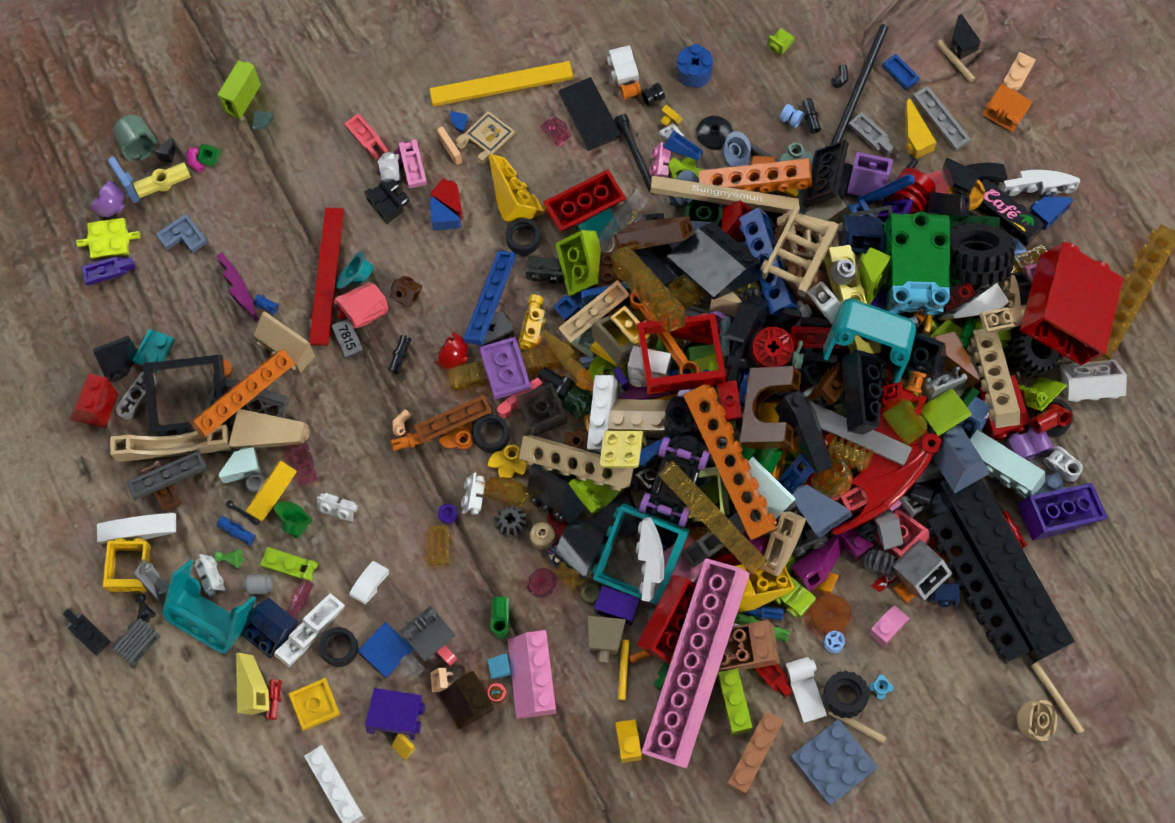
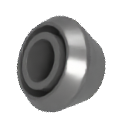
M847 259L837 260L830 267V275L838 284H850L855 278V265Z

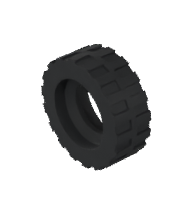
M839 671L828 679L822 695L824 705L827 706L829 712L831 711L833 715L840 716V718L856 717L864 710L870 696L869 687H867L866 681L860 675L855 674V672ZM847 685L854 689L856 698L852 703L845 704L838 700L836 691L840 686Z

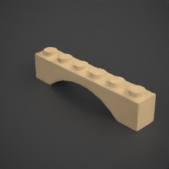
M220 425L206 437H201L197 431L161 437L111 436V456L116 462L189 455L198 450L200 453L230 451L231 447L228 445L231 432L226 425Z

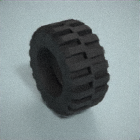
M966 223L962 226L957 225L951 228L949 276L953 280H959L960 283H969L974 286L976 284L986 286L987 284L993 285L997 282H1002L1013 270L1016 249L1013 238L1005 230H1000L999 227H992L989 224Z

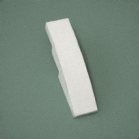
M153 514L97 524V543L105 544L107 541H114L116 538H122L126 541L136 538L146 540L176 533V514Z
M330 593L303 618V622L289 635L288 640L274 652V656L289 668L319 638L343 610L345 605Z

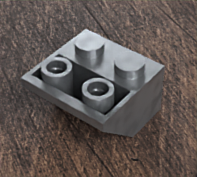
M918 540L892 565L910 594L922 600L930 596L952 574L943 559L922 540Z

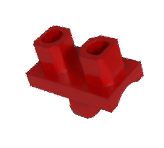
M958 283L949 289V301L945 304L944 308L948 313L976 296L977 292L969 283Z

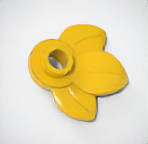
M508 445L503 451H497L492 454L488 461V467L498 468L500 479L507 481L515 473L524 475L526 461L519 459L520 448L518 446ZM511 452L516 454L514 457L508 456Z

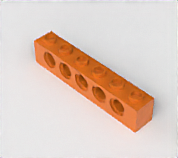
M809 158L701 170L699 171V183L709 185L722 183L719 186L760 193L787 191L788 189L797 188L805 189L812 187V167Z
M284 349L277 351L189 423L201 437L208 436L295 363Z

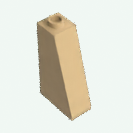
M239 409L228 446L238 450L242 447L264 448L303 445L309 437L310 429H308L309 426L304 422Z

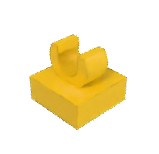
M668 105L662 108L666 115L661 119V122L666 127L673 123V121L678 125L681 123L683 118Z

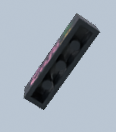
M985 178L981 182L985 189L984 199L977 209L986 216L1000 217L999 226L1027 246L1041 231L1044 223L1039 217L1028 212L1022 204L1015 202L1008 193L1001 191L994 182L988 181Z

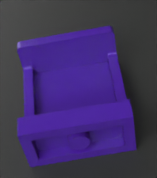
M374 688L365 724L366 732L375 734L376 730L406 734L410 735V739L415 740L416 734H419L421 730L420 715H424L425 703L422 701V695Z

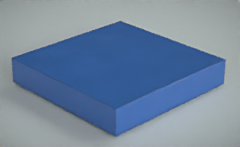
M385 622L359 648L358 652L384 677L388 678L415 649Z

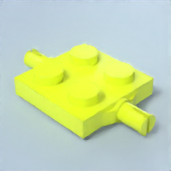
M124 218L87 223V238L77 239L76 244L77 247L89 246L90 258L92 260L129 255V242L132 239H140V232H128Z

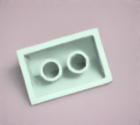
M752 457L748 461L751 466L749 471L752 477H755L760 487L758 490L761 495L765 496L768 502L766 507L769 513H772L777 520L781 513L785 512L793 503L795 498ZM739 473L736 480L740 485L743 483L744 477ZM747 492L745 500L749 503L752 501V494ZM755 510L754 514L760 520L761 514L758 510Z

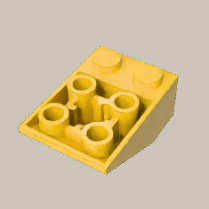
M747 563L735 566L750 573L737 613L755 610L793 591L794 586L786 566L779 576L761 569L762 563L760 565Z

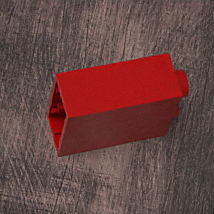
M1064 241L1039 256L1020 331L1080 366L1106 354L1124 278L1110 270L1109 265L1105 262L1093 260L1080 252V248L1077 245Z

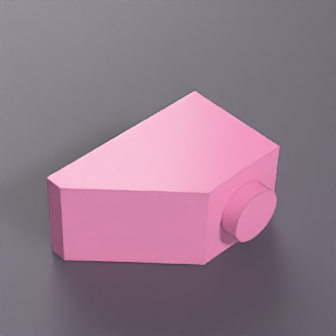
M894 605L872 627L868 635L884 648L910 618Z

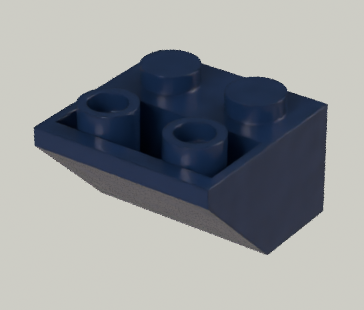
M843 215L841 246L850 245L851 250L857 255L866 254L870 247L884 253L885 232L881 219Z
M267 598L254 606L241 635L270 659L274 656V652L288 640L298 621L272 599Z

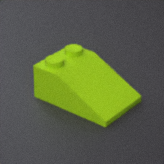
M581 230L555 243L568 296H573L598 284L601 247L597 231Z

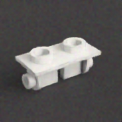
M475 472L467 477L464 483L466 493L461 501V507H463L462 514L471 511L472 515H478V512L481 511L483 498L477 497L476 494L483 495L485 480L483 476L476 477Z
M321 493L320 497L317 496L318 511L353 522V512L356 513L358 505L355 502L342 498L339 504L337 503L339 497L328 493Z
M200 554V558L195 560V568L200 578L207 577L201 581L205 593L213 596L216 594V590L226 591L223 585V578L217 570L215 559L212 556Z

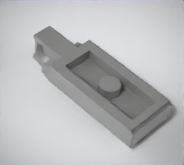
M863 112L848 123V127L876 151L880 150L886 156L893 152V146L889 143L887 134Z

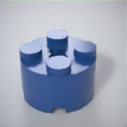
M693 44L683 49L677 57V77L679 81L687 87L696 86V88L702 87L710 81L713 71V57L711 53L699 44Z

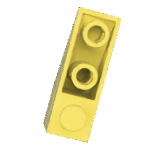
M236 653L237 713L254 715L269 711L268 688L254 656Z

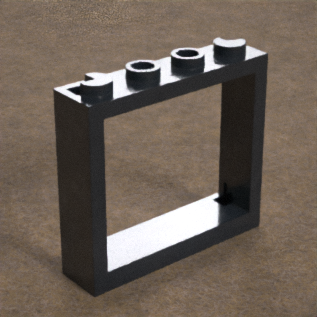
M223 355L143 364L150 432H157V436L168 435V431L175 430L176 433H186L187 429L193 428L189 422L159 425L153 371L213 364L218 400L227 392ZM228 418L221 425L230 424V418Z

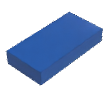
M897 54L882 63V67L905 91L920 80V77Z

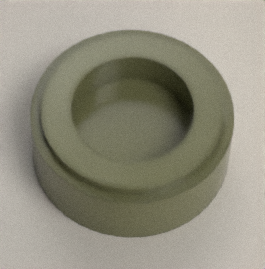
M591 583L584 585L581 589V599L586 604H595L600 594L599 587Z

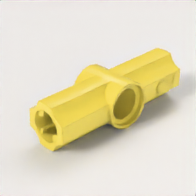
M183 162L166 170L157 169L151 176L136 181L133 185L139 198H142L159 190L163 192L168 191L172 185L191 178Z

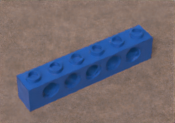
M758 207L739 217L741 222L740 230L746 237L745 245L751 254L761 262L762 267L763 262L769 260L777 243L767 214ZM777 255L773 266L786 271L781 257ZM760 270L758 281L762 286L760 289L762 296L768 300V313L776 317L784 307L799 310L794 293L785 282V279L770 272L766 279H763V271Z

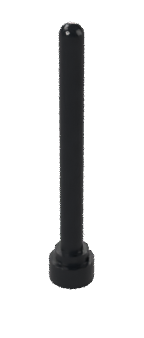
M627 114L618 115L615 117L614 122L622 130L645 185L650 192L651 178L630 132V120Z

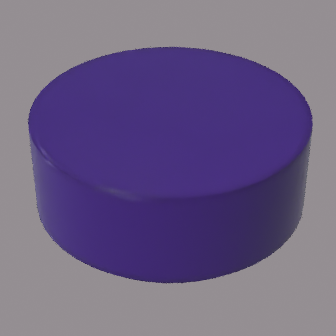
M444 504L439 508L438 518L443 524H452L456 521L458 513L453 505Z

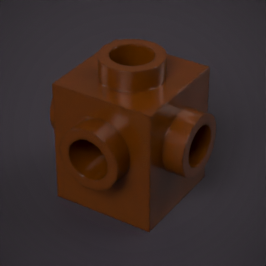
M402 276L393 281L390 297L395 299L397 303L409 307L418 301L423 286L415 282L411 277Z
M575 429V432H565V445L588 451V432L586 429Z

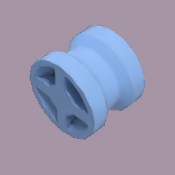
M838 631L829 632L823 642L825 650L831 654L839 653L845 644L843 634Z

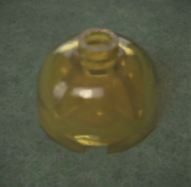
M840 458L831 459L833 466L817 475L815 473L814 480L812 479L813 487L829 498H838L845 495L853 483L851 469Z

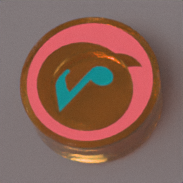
M499 682L492 683L487 689L489 700L495 704L502 703L507 697L506 687Z

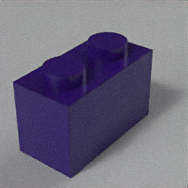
M602 586L594 612L608 618L626 619V624L632 626L640 605V599L628 593L618 592V589L611 586Z

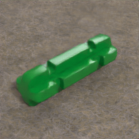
M968 317L961 333L960 339L965 350L968 348L973 330L975 329L976 318Z

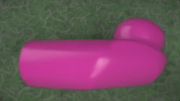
M196 147L189 148L186 151L187 165L197 173H201L204 170V166L197 161L199 150Z

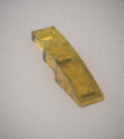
M543 329L542 335L561 366L579 385L592 395L594 384L583 376L586 372L585 368L572 359L575 351Z

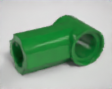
M505 597L492 598L490 628L492 635L497 639H504L509 634V598ZM497 625L505 626L502 631L495 630Z

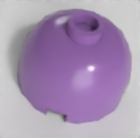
M111 180L108 181L100 190L97 199H94L90 210L101 217H111L115 213L120 214L125 207L123 204L125 197L122 189Z

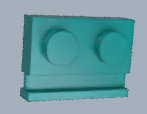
M149 328L132 361L142 367L144 363L165 361L175 339Z

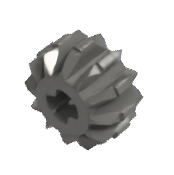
M514 504L511 505L510 509L504 505V511L498 509L497 513L499 516H494V521L497 522L495 529H500V535L506 532L507 538L510 537L511 533L517 537V531L523 533L524 528L522 526H527V521L524 520L526 513H522L521 507L515 510ZM510 518H513L514 522L512 521V524H508L507 520L509 521Z
M871 549L868 550L864 557L863 568L879 576L891 577L895 572L892 565L898 559L888 554V552Z

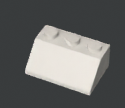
M1116 359L1092 361L1081 366L1077 363L1059 364L1061 383L1067 385L1063 389V394L1068 401L1079 402L1083 399L1099 400L1100 398L1107 397L1116 399L1119 396H1126L1127 374Z

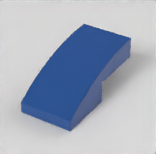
M581 292L573 296L566 294L553 306L565 321L582 309Z

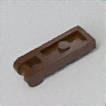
M157 459L153 461L152 465L142 467L141 471L143 474L162 467ZM172 485L153 492L164 513L182 505Z

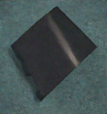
M576 518L571 524H567L554 556L564 562L569 569L574 568L578 571L580 577L585 580L591 570L592 563L599 554L602 543L607 537V529Z

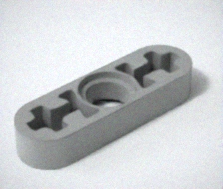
M144 372L139 374L116 407L117 414L123 420L132 419L146 400V390L142 388L143 386L145 387ZM154 375V384L156 386L157 378ZM135 391H140L142 393L141 397L136 400L132 399V394ZM123 408H124V409H127V408H128L130 411H129L128 413H127V412H124V413H123V412H122V409H123Z

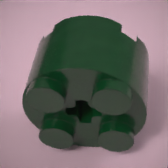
M693 199L686 206L685 216H689L690 221L714 222L720 227L722 223V207L718 203Z

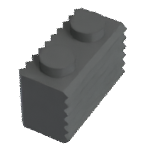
M139 618L137 621L134 620L130 623L128 631L124 636L121 635L115 640V646L112 649L132 666H136V663L141 660L144 654L149 651L161 636Z

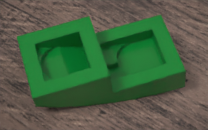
M972 388L970 392L966 390L960 399L968 407L973 399L978 397L980 391Z

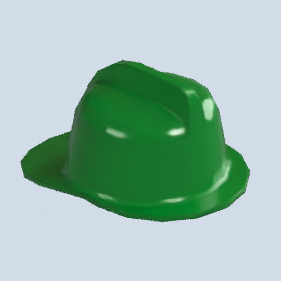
M282 501L274 506V511L280 518L281 529L296 539H299L301 534L306 531L307 526L312 523V518L295 503Z

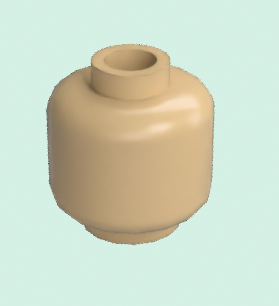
M540 522L531 528L530 540L536 549L547 550L555 543V531L550 524Z

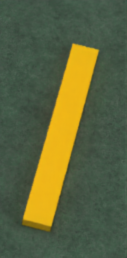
M570 61L433 87L429 88L433 107L572 80L573 74Z

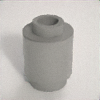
M267 574L247 575V579L243 580V589L247 591L248 595L267 594L273 591L272 576H267Z

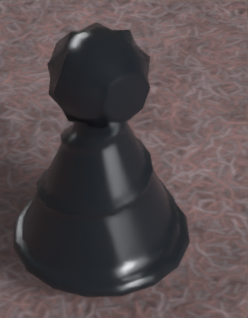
M138 593L135 596V600L139 603L137 620L141 618L146 623H149V619L154 618L156 613L144 602L146 596L143 593Z

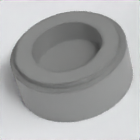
M258 473L251 474L246 480L248 490L256 494L265 478Z

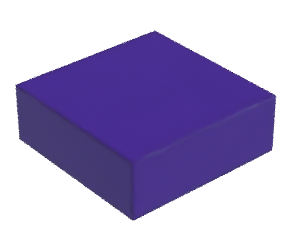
M619 366L614 368V376L624 391L628 390L630 385Z

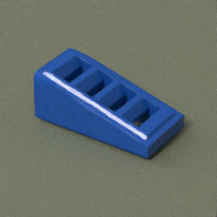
M674 130L663 145L665 149L697 161L703 153L701 148Z
M664 438L641 450L639 467L642 470L658 457Z

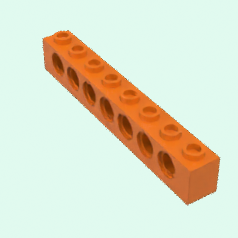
M704 384L684 394L683 396L750 540L757 539L776 530V519L772 513H769L766 507L768 502L765 496L761 495L758 490L760 487L755 477H752L749 471L751 466L748 460L742 456L741 444L739 441H735L733 427L729 422L727 423L724 417L726 413L722 405H719L716 400L717 393L715 389L710 387V385ZM705 402H708L710 405L708 412L703 410ZM714 419L718 422V428L716 430H713L711 427V423ZM723 437L727 441L725 448L720 446V439ZM731 455L735 458L733 466H730L728 463V458ZM739 473L744 477L741 485L736 480ZM747 492L752 494V501L750 503L745 500ZM755 510H758L761 514L759 521L753 517Z

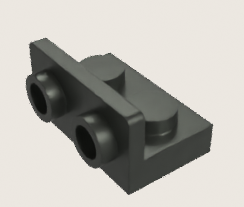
M529 256L525 272L526 279L533 282L548 281L551 284L563 283L564 277L559 259Z

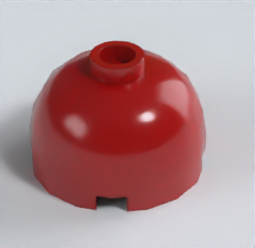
M454 331L452 332L453 338L449 336L438 352L439 360L435 358L433 361L434 364L443 369H455L459 364L463 366L469 357L466 355L468 350L467 343L464 342L462 336Z

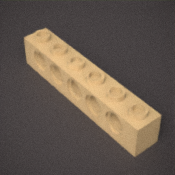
M984 329L973 330V338L970 339L971 349L975 350V364L979 363L977 370L979 377L983 378L981 380L982 391L987 393L985 394L986 406L991 408L989 409L990 420H994L996 428L1020 425V409L998 332L986 333Z
M533 435L523 436L519 459L525 460V463L528 465L533 463L539 464L545 470L553 471V469L559 470V474L568 476L574 474L579 480L591 479L594 484H608L611 489L619 491L622 488L630 487L634 469L601 467L600 454ZM558 454L560 456V462H558L557 460ZM575 459L577 461V467H575L574 465ZM592 464L594 465V468H595V469H594V472H592V470H591V465H592ZM609 469H610L611 472H612L611 478H610L609 475H608V470H609Z

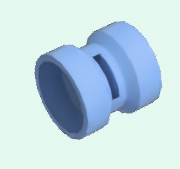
M787 104L781 112L779 120L788 122L791 127L796 128L800 124L804 112L795 110L793 106Z

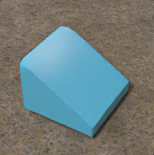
M507 653L488 659L491 679L511 676Z

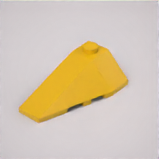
M490 154L489 161L497 206L502 218L507 222H512L519 218L532 219L542 215L544 210L534 194H529L526 190L528 186L525 182L517 179V172L505 157Z

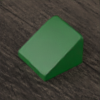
M201 144L197 161L214 167L222 149L209 144Z

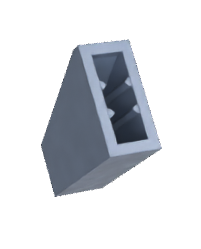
M807 484L798 486L793 490V494H791L795 498V504L818 537H822L834 527L853 516L846 507Z

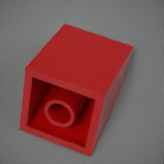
M88 373L80 388L69 418L70 420L102 428L107 427L118 392L106 377Z
M1015 375L1010 377L1020 409V425L996 428L994 420L991 421L988 416L984 428L988 437L993 440L1002 441L1007 439L1008 435L1014 433L1022 434L1030 424ZM981 386L978 388V391H980L978 398L985 401V394L987 393L982 391Z

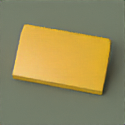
M624 306L610 318L633 344L639 342L637 323L640 322ZM650 334L645 335L646 339L650 337Z

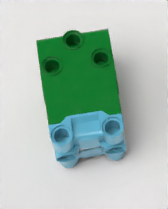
M917 212L916 214L890 213L888 219L882 225L885 232L884 254L891 256L886 280L882 286V289H885L886 311L894 314L921 312L924 317L928 314L932 315V317L942 314L943 307L950 297L949 215H927L924 212Z

